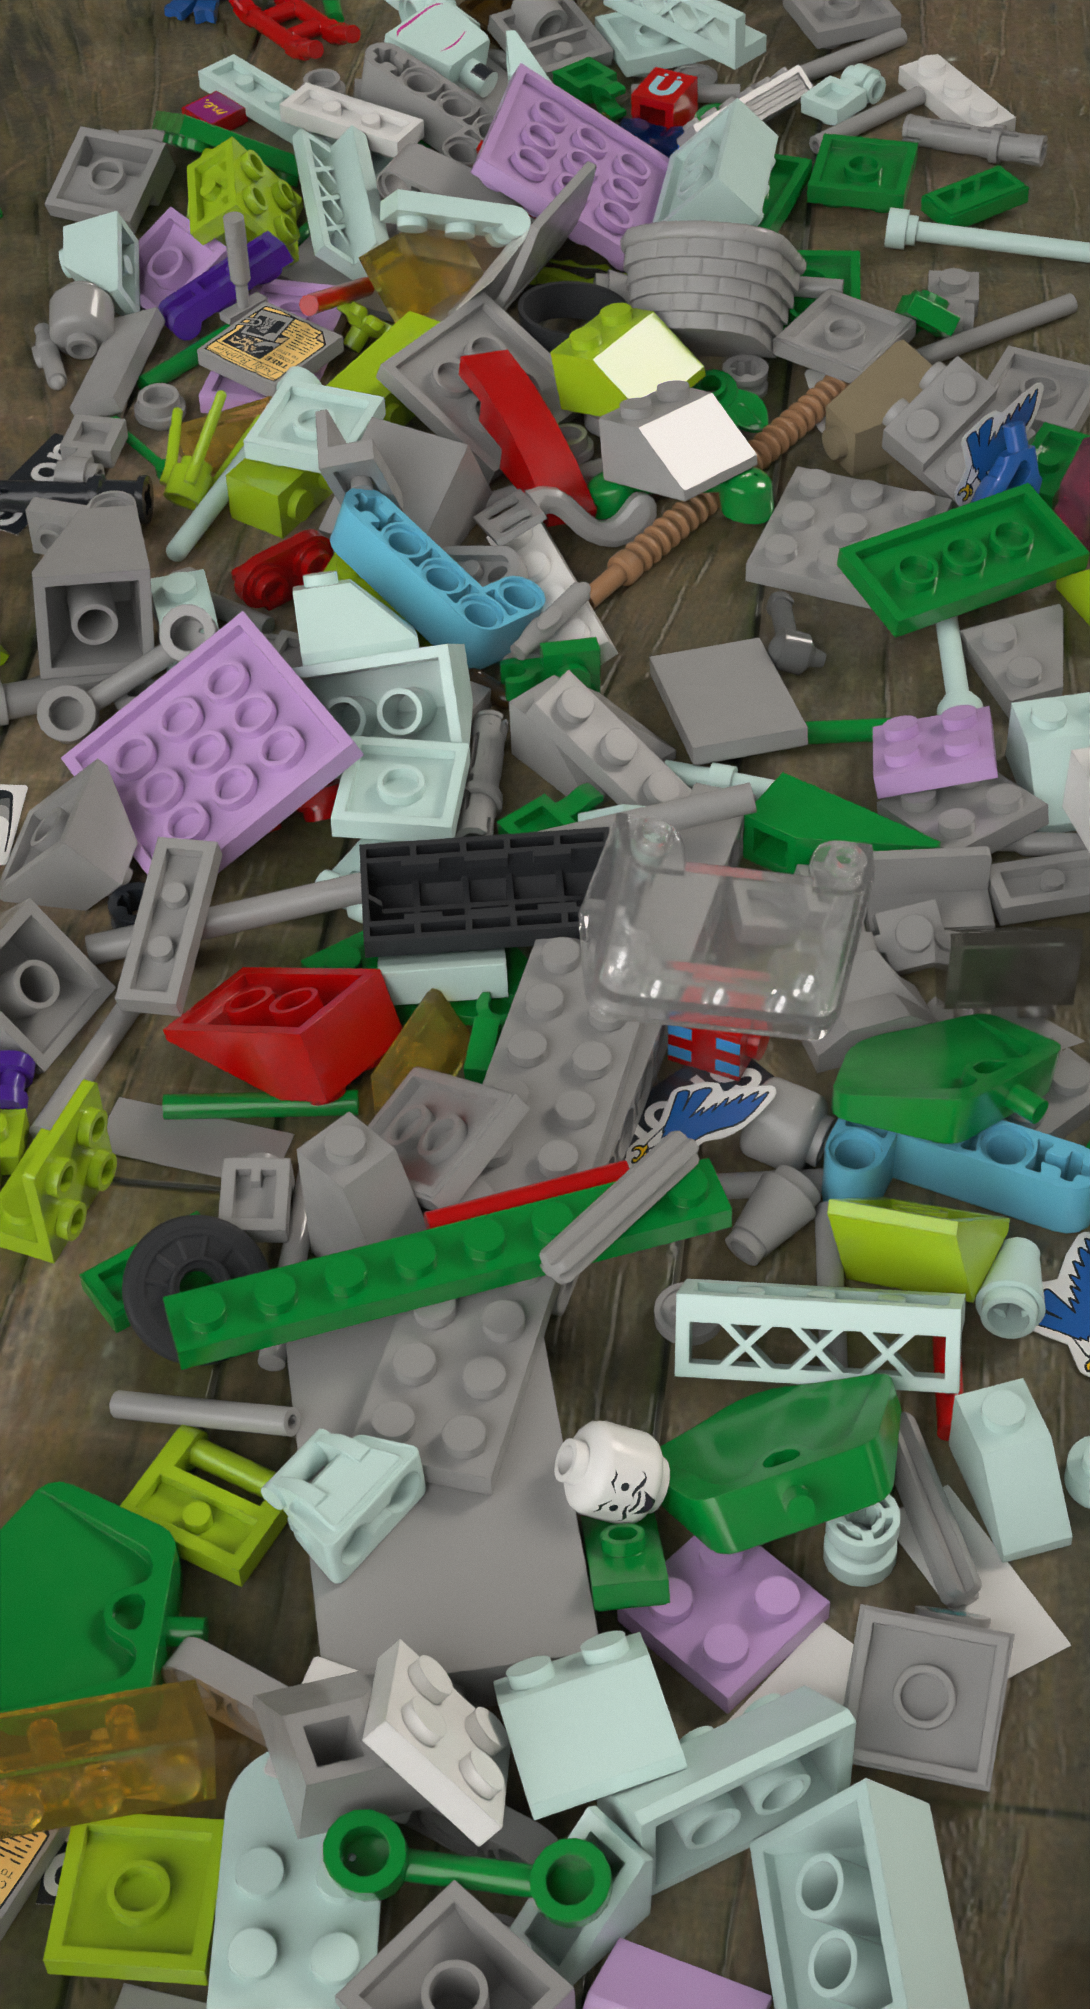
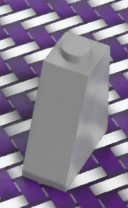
M351 1112L343 1115L296 1149L311 1252L317 1258L427 1230L424 1216L396 1149Z

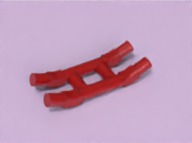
M228 0L233 7V12L242 23L259 31L284 49L285 53L295 60L319 59L323 55L324 47L322 43L318 40H310L322 35L325 41L333 45L353 44L358 42L361 36L360 29L356 25L330 19L304 0H273L276 6L261 11V8L252 0ZM295 17L303 22L288 29L280 25Z

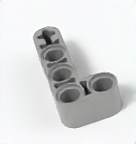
M386 42L374 43L365 51L360 89L362 99L369 103L423 119L425 137L421 140L439 151L442 155L472 168L477 158L476 148L481 140L484 141L496 111L394 44Z

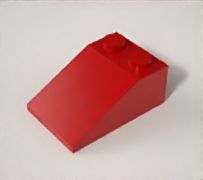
M242 967L183 1013L181 1017L179 1016L163 1029L167 1041L279 1100L310 1102L314 1106L329 1104L342 1097L346 1092L345 1087L363 1071L379 1065L385 1058L384 1054L405 1037L381 970L355 968Z

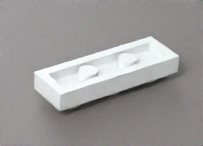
M939 54L926 55L917 61L899 66L898 83L906 90L915 86L921 87L926 95L924 105L942 120L994 128L995 124L1006 125L1007 130L1015 131L1016 117Z
M307 82L279 104L282 122L300 127L307 132H315L337 140L353 125L366 134L369 150L387 158H394L407 144H417L425 137L423 119Z

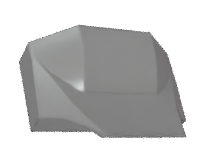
M871 949L815 963L812 966L811 982L806 1001L795 1015V1030L816 1072L820 1073L841 1067L849 1049L862 1040L937 1021L915 985L901 978L876 949Z

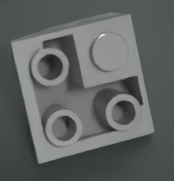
M376 1667L253 1695L252 1704L298 1839L326 1833L328 1828L340 1816L353 1810L372 1809L390 1817L433 1806L362 1741Z

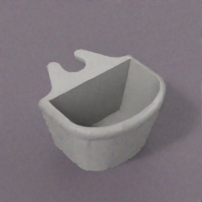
M705 220L661 221L638 225L626 230L620 240L621 251L624 253L623 270L627 273L626 287L627 291L630 292L629 305L631 308L654 311L694 356L733 357L735 355L749 354L763 358H776L773 355V339L783 331V325H787L789 309H793L794 293L799 291L800 275L806 270V261L784 235L748 224Z

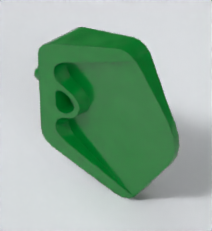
M970 1014L873 1036L858 1042L846 1053L833 1085L831 1109L838 1118L849 1122L945 1144L966 1141L1013 1113L1020 1115L1032 1124H1036L1043 1118L1048 1109L1049 1103L1042 1097L1050 1091L1061 1045L1052 1039L991 1014Z
M875 1373L825 1382L773 1388L749 1395L728 1405L700 1424L660 1446L662 1455L668 1461L670 1468L668 1490L661 1506L710 1550L719 1554H733L879 1503L891 1493L894 1485L902 1412L892 1377L887 1374Z
M61 1481L48 1483L37 1489L0 1529V1737L9 1742L27 1743L134 1732L150 1728L159 1720L163 1711L167 1684L161 1675V1669L171 1657L173 1647H178L187 1637L198 1638L205 1642H208L209 1621L207 1617L179 1616L184 1590V1578L175 1539L169 1530L158 1523L73 1484Z

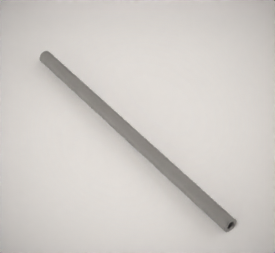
M749 782L536 832L609 827L611 846L756 813V804ZM354 873L211 906L208 910L201 941L362 904L361 873ZM134 924L86 935L85 943L90 961L94 965L126 958Z

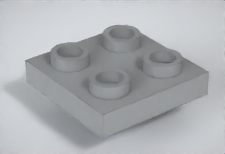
M514 0L511 9L490 15L488 31L506 52V31L516 30L552 83L553 71L588 56L605 66L612 63L614 49L573 0Z

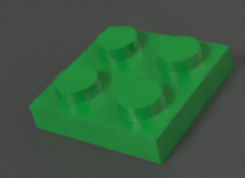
M824 133L808 183L807 202L823 204L830 208L843 206L866 208L878 213H887L890 207L904 209L917 162L918 143Z

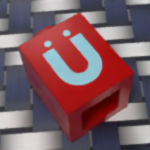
M655 67L631 94V134L646 140L674 146L677 143V139L685 132L682 127L694 119L695 113L698 111V77Z

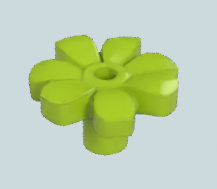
M355 301L336 308L346 315L349 324L352 326L344 338L343 344L358 354L369 337L379 338L392 327V325L382 322L374 315H368L367 308Z

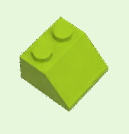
M613 303L601 309L600 314L582 328L574 330L568 339L550 352L561 409L599 417L620 408V403L624 400L643 397L656 391L657 385L660 383L681 380L688 382L689 387L692 388L706 376L704 365L654 311L631 308L627 303Z

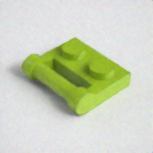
M182 1424L120 1506L169 1530L175 1539L180 1558L242 1587L288 1522L289 1516L283 1509L274 1508L266 1500L258 1506L186 1471H191L197 1467L263 1499L265 1498L262 1496L261 1488L277 1472L208 1441L206 1431Z

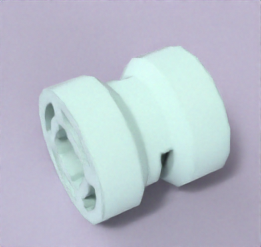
M890 1494L875 1505L826 1522L823 1560L828 1571L837 1580L850 1586L868 1587L882 1582L891 1574L897 1557L900 1509Z

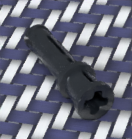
M94 474L93 477L87 479V482L0 480V512L26 513L25 510L33 497L87 506L89 501L100 493L123 491L134 497L140 524H149L154 508L153 485L148 475H139L137 480H107L104 474Z

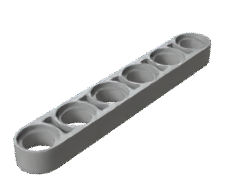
M194 1637L185 1638L161 1669V1675L165 1683L177 1696L194 1708L267 1748L252 1704L253 1695L287 1688L288 1686L208 1642ZM507 1805L504 1807L503 1827L480 1847L434 1806L412 1811L408 1822L405 1823L408 1827L459 1855L534 1864L535 1859L545 1847L558 1841L557 1837L548 1829Z

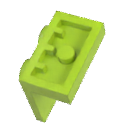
M230 137L187 166L190 234L204 246L219 235H224L223 216L229 212H240L244 216L245 225L257 236L268 230L285 244L294 260L288 265L292 266L299 261L298 240L300 233L296 224V195L286 181L282 179L277 180L265 168L261 158L253 150L247 151L236 139Z
M86 1079L81 1081L51 1130L40 1129L0 1191L1 1248L55 1264L68 1241H74L80 1235L85 1224L87 1210L98 1192L105 1191L110 1186L116 1172L117 1157L112 1153L107 1130L108 1115L103 1110L97 1082Z

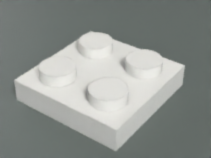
M399 1639L377 1660L362 1741L480 1847L503 1827L511 1747L507 1732L492 1712L483 1707L475 1709L453 1688L448 1674L437 1661L427 1655L419 1657Z

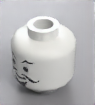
M591 1421L579 1429L573 1439H566L559 1448L554 1466L555 1477L557 1481L564 1483L566 1498L569 1505L576 1511V1514L613 1524H635L648 1513L651 1514L656 1511L665 1498L670 1481L668 1461L663 1457L660 1445L650 1434L608 1421Z

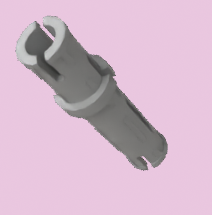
M908 114L902 129V141L918 143V147L987 158L988 163L1000 164L1002 160L1042 167L1048 146L1046 144L1048 137L1045 135L1007 130L1006 125L995 124L994 128Z
M479 711L472 718L470 766L454 838L493 835L494 820L502 811L503 794L499 789L509 726L507 719L501 721L503 714L498 711Z

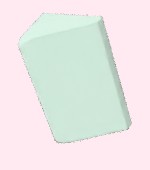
M505 948L378 957V969L381 970L393 1005L478 999L482 992H490L491 998L508 997Z

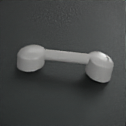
M181 604L172 608L163 617L159 627L160 645L87 692L73 685H60L45 693L37 706V720L40 728L50 738L63 744L80 743L96 730L99 724L100 710L174 662L179 663L218 631L215 621L203 608L193 604Z

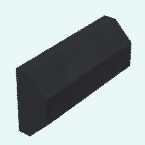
M609 827L359 845L365 958L534 946L536 939L570 937L587 941L620 940V917Z

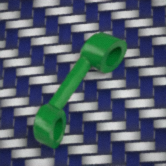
M752 467L703 492L719 493L721 512L725 517L743 524L765 523L769 521L774 511L772 480L765 472L756 467ZM603 471L592 477L587 484L597 509L595 519L611 518L634 492L644 491L604 480ZM644 491L647 494H655L648 491Z
M360 1809L340 1816L328 1828L323 1841V1862L330 1877L348 1896L363 1902L381 1901L390 1897L405 1882L447 1887L455 1880L466 1890L533 1898L540 1914L551 1924L563 1928H577L593 1922L602 1914L608 1906L613 1891L611 1869L603 1852L591 1842L578 1838L560 1839L550 1844L539 1854L534 1864L409 1848L399 1826L387 1815L372 1809ZM351 1856H356L354 1861H350Z

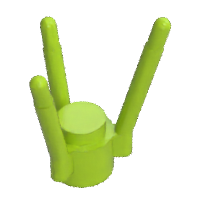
M223 390L217 391L193 456H183L180 463H178L183 411L179 407L174 408L172 411L165 467L159 483L166 486L163 496L167 500L193 511L244 446V439L261 415L256 416L215 476L212 477L213 467L205 462L204 459L227 395Z

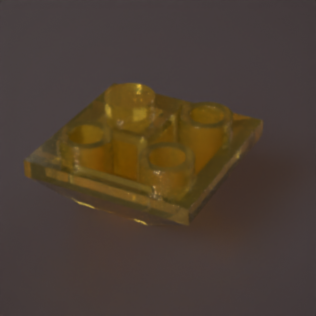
M428 229L423 233L400 232L358 257L368 278L395 323L409 311L424 316L431 307L452 295H458L467 291L484 274L465 240L445 237V231Z

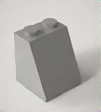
M372 417L361 441L373 439L402 491L403 513L439 547L460 546L477 524L473 517L486 509L487 502L493 494L469 445ZM335 496L318 529L329 540L341 508Z
M136 505L79 509L32 571L41 679L114 674L154 649L150 566Z

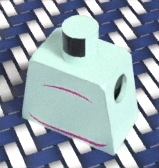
M447 0L432 1L385 34L384 42L402 48L463 90L469 88L484 98L492 92L497 83V72L486 66L490 45L488 35Z

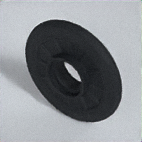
M207 1215L176 1217L153 1228L133 1249L123 1275L122 1297L124 1309L132 1328L151 1350L168 1360L179 1363L165 1312L163 1297L180 1293L179 1287L183 1276L188 1272L199 1271L211 1277L216 1284L270 1269L258 1245L249 1235L234 1224ZM233 1357L226 1358V1359H222V1360H218V1361L211 1362V1363H207V1364H203V1365H199V1366H208V1365L218 1364V1363L227 1361V1360H229V1359H231V1358H233Z

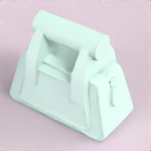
M319 1428L261 1488V1493L265 1500L274 1508L283 1509L289 1516L290 1529L294 1532L296 1540L332 1582L340 1584L356 1570L426 1492L424 1473L417 1447L367 1435H357L354 1438H350L342 1434H331L322 1428ZM324 1466L325 1468L315 1477V1479L311 1483H308L315 1476V1474Z

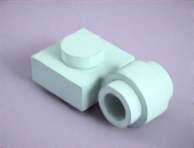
M865 64L849 65L843 71L840 79L829 75L801 95V113L821 120L824 124L834 126L857 114L868 103L876 104L884 94L886 87L885 78L881 76L879 70Z

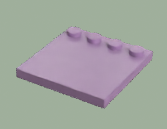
M520 63L509 81L470 173L478 177L487 188L496 192H502L521 204L530 215L537 218L587 161L596 164L594 180L585 208L568 238L579 245H586L605 257L613 267L624 271V253L621 251L620 240L627 229L653 223L670 158Z
M242 611L62 756L61 759L74 776L97 758L108 766L138 842L133 856L148 875L158 837L218 842L222 852L219 873L364 756V754Z

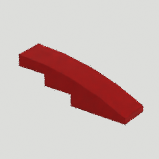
M509 350L461 356L458 375L480 400L479 422L502 449L499 468L515 488L525 493L526 490L539 486L556 487L570 495L589 515L595 518L596 506L564 435L535 385ZM545 514L547 519L543 522L547 527L566 524L560 517L554 514Z

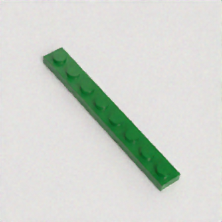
M710 1159L699 1160L698 1164L592 1263L732 1227V1207ZM615 1182L163 1297L165 1312L181 1370L545 1276L546 1274L540 1267L542 1262L539 1256L540 1251Z

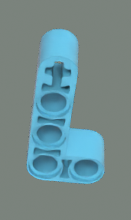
M352 488L346 492L330 538L331 547L339 557L433 646L448 643L465 644L468 668L483 669L502 660L511 652L510 646L519 639L525 627L534 618L540 616L546 599L542 589L533 581L520 576H508L482 587L385 495L374 489L372 491Z
M838 1118L826 1141L821 1192L824 1202L829 1201V1199L883 1197L891 1179L895 1178L1054 1232L1076 1233L1090 1225V1149L1021 1125L1001 1120L966 1141L945 1144Z

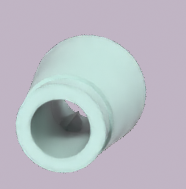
M1009 1238L1002 1243L976 1297V1309L982 1324L989 1332L996 1336L1007 1339L1027 1336L1045 1316L1046 1308L1040 1251L1035 1243L1025 1238Z

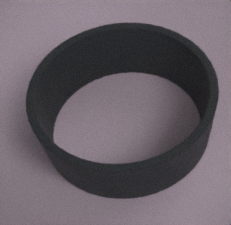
M579 281L545 283L529 289L520 297L518 301L519 324L550 353L568 339L571 333L551 330L538 323L556 318H577L591 321L600 314L601 309L613 303L627 302L616 292L592 283Z

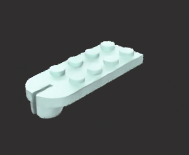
M266 1752L252 1761L237 1777L226 1803L206 2009H340L336 2004L335 1995L378 1954L381 1901H360L348 1896L335 1884L323 1862V1841L326 1833L298 1839L278 1779L264 1773V1767L270 1756L269 1752ZM354 1855L350 1857V1861H354L356 1859V1856Z

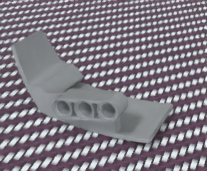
M416 143L407 144L377 175L376 179L377 189L384 199L397 189L515 205L523 208L521 204L502 192H496L487 188L478 177L470 173L472 168ZM587 161L536 219L530 217L531 226L524 242L496 278L470 300L484 291L504 311L508 309L559 251L577 225L593 184L596 164ZM386 223L392 252L367 276L375 284L374 293L355 302L366 307L368 315L372 314L379 319L394 323L409 311L441 322L456 311L505 246L503 248L493 247L487 242L485 236L475 235L474 238L467 240L450 239L445 237V231L428 229L423 233H405L397 230V224ZM311 235L298 247L299 261L292 266L287 265L282 268V273L276 278L335 286L352 281L314 255Z

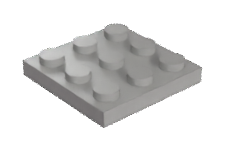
M483 291L382 363L375 378L437 436L468 444L487 483L490 484L503 474L499 468L502 449L479 422L480 400L458 375L461 356L508 349L535 385L558 425L571 422L581 413L561 409L551 354Z
M797 466L746 563V581L871 609L837 566L839 549L952 510L953 499L931 495L924 491H912L879 484L872 480H860L827 473L820 469H808Z

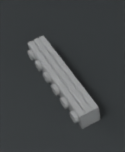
M798 64L789 70L786 66L772 75V80L767 76L754 86L755 90L750 86L737 95L736 98H739L754 114L766 123L801 102V95L814 86ZM734 97L723 102L719 106L720 110H717L715 107L708 110L700 117L701 121L696 117L684 125L682 129L685 132L677 139L678 145L681 147L731 104L735 100Z

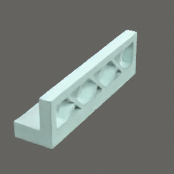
M603 0V5L734 70L766 52L767 35L745 25V13L718 0Z
M351 125L331 147H328L300 128L292 136V142L314 255L351 280L367 277L392 252L386 223L380 222L381 200L377 189L367 136Z
M686 1279L676 1293L675 1376L810 1384L880 1373L892 1377L895 1390L959 1394L961 1338L965 1322V1294ZM693 1322L718 1323L739 1345L722 1360L693 1359ZM739 1325L759 1327L748 1336ZM772 1327L791 1328L809 1349L792 1364L773 1363L755 1342ZM809 1329L829 1331L818 1340ZM843 1331L862 1332L880 1353L862 1369L844 1368L828 1351L826 1346ZM880 1333L900 1335L889 1344ZM915 1335L946 1337L945 1374L915 1372L897 1351ZM746 1351L755 1362L735 1360ZM817 1356L826 1366H810L806 1364ZM888 1360L898 1371L877 1369Z

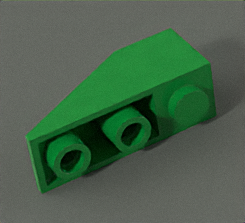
M784 772L778 776L755 802L756 813L744 815L743 858L791 880L797 864L856 868L860 886H864L865 858L868 852L935 849L941 846L940 841L920 831L906 827Z

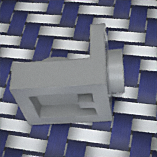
M265 1152L249 1153L242 1158L223 1157L218 1218L234 1224L249 1235L254 1242L288 1243L290 1206L295 1188L291 1158H278L273 1154Z

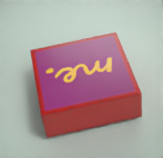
M217 90L181 108L182 114L229 131L248 122L245 107Z

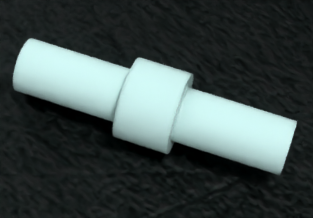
M672 760L665 761V764L689 788H693L696 783L727 788L750 782L753 794L756 795V801L775 781L773 779L738 773L736 766L715 762L709 768Z

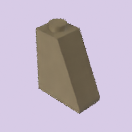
M904 339L895 342L826 406L825 430L822 433L823 447L827 455L832 460H836L852 477L896 461L895 458L882 448L883 430L886 428L882 424L883 418L888 410L901 398H904L909 403L913 401L922 391L919 387L921 379L932 367Z

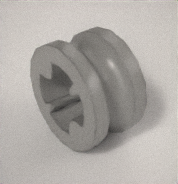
M741 354L735 355L724 362L722 371L734 378L737 388L755 393L760 399L764 398L768 391L767 378L769 366L765 360L755 355Z

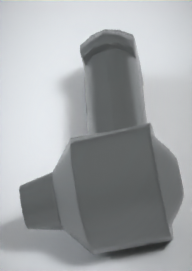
M784 591L774 592L770 595L766 608L767 613L772 618L775 636L768 647V653L775 668L794 675L802 674L809 667L822 668L826 660V653L815 647L810 634L797 631L792 609L793 598Z

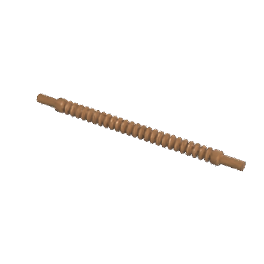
M825 375L823 380L815 384L814 388L809 389L805 395L799 397L797 402L791 404L788 410L783 411L779 417L772 420L770 425L765 426L762 432L757 433L753 440L748 441L757 454V465L754 467L761 470L768 468L771 462L779 458L780 454L787 452L788 448L795 445L798 439L805 436L806 432L812 430L815 424L820 423L826 417V406L849 383ZM701 493L687 501L676 502L671 509L663 513L662 517L657 518L653 525L646 527L643 533L637 535L634 542L627 543L624 549L615 553L608 561V568L589 584L591 592L588 601L593 610L620 586H630L642 576L643 572L650 570L652 564L659 562L662 556L668 554L671 547L677 546L681 540L688 537L690 532L696 530L699 524L705 522L708 516L715 514L717 509L720 508L719 493Z

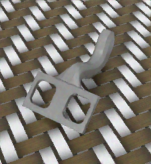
M539 486L526 490L525 493L518 489L473 518L498 546L507 544L546 520L545 514L549 513L560 517L576 534L586 541L599 546L618 547L634 541L637 535L643 533L646 527L652 525L657 517V508L654 499L646 492H634L614 516L609 519L599 520L589 515L570 495L558 488ZM517 503L515 506L500 514L499 516L490 519L492 516L507 508L508 506ZM527 516H531L530 518H528V519L525 520L524 522L520 523L519 525L515 526V527L512 528L511 530H509V531H507V532H504V533H501V532L504 531L506 528H508V527H510L511 525L515 524V523L518 522L519 520H521V519H523V518H525V517H527Z

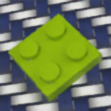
M74 1809L43 1957L47 1973L208 1986L224 1820Z

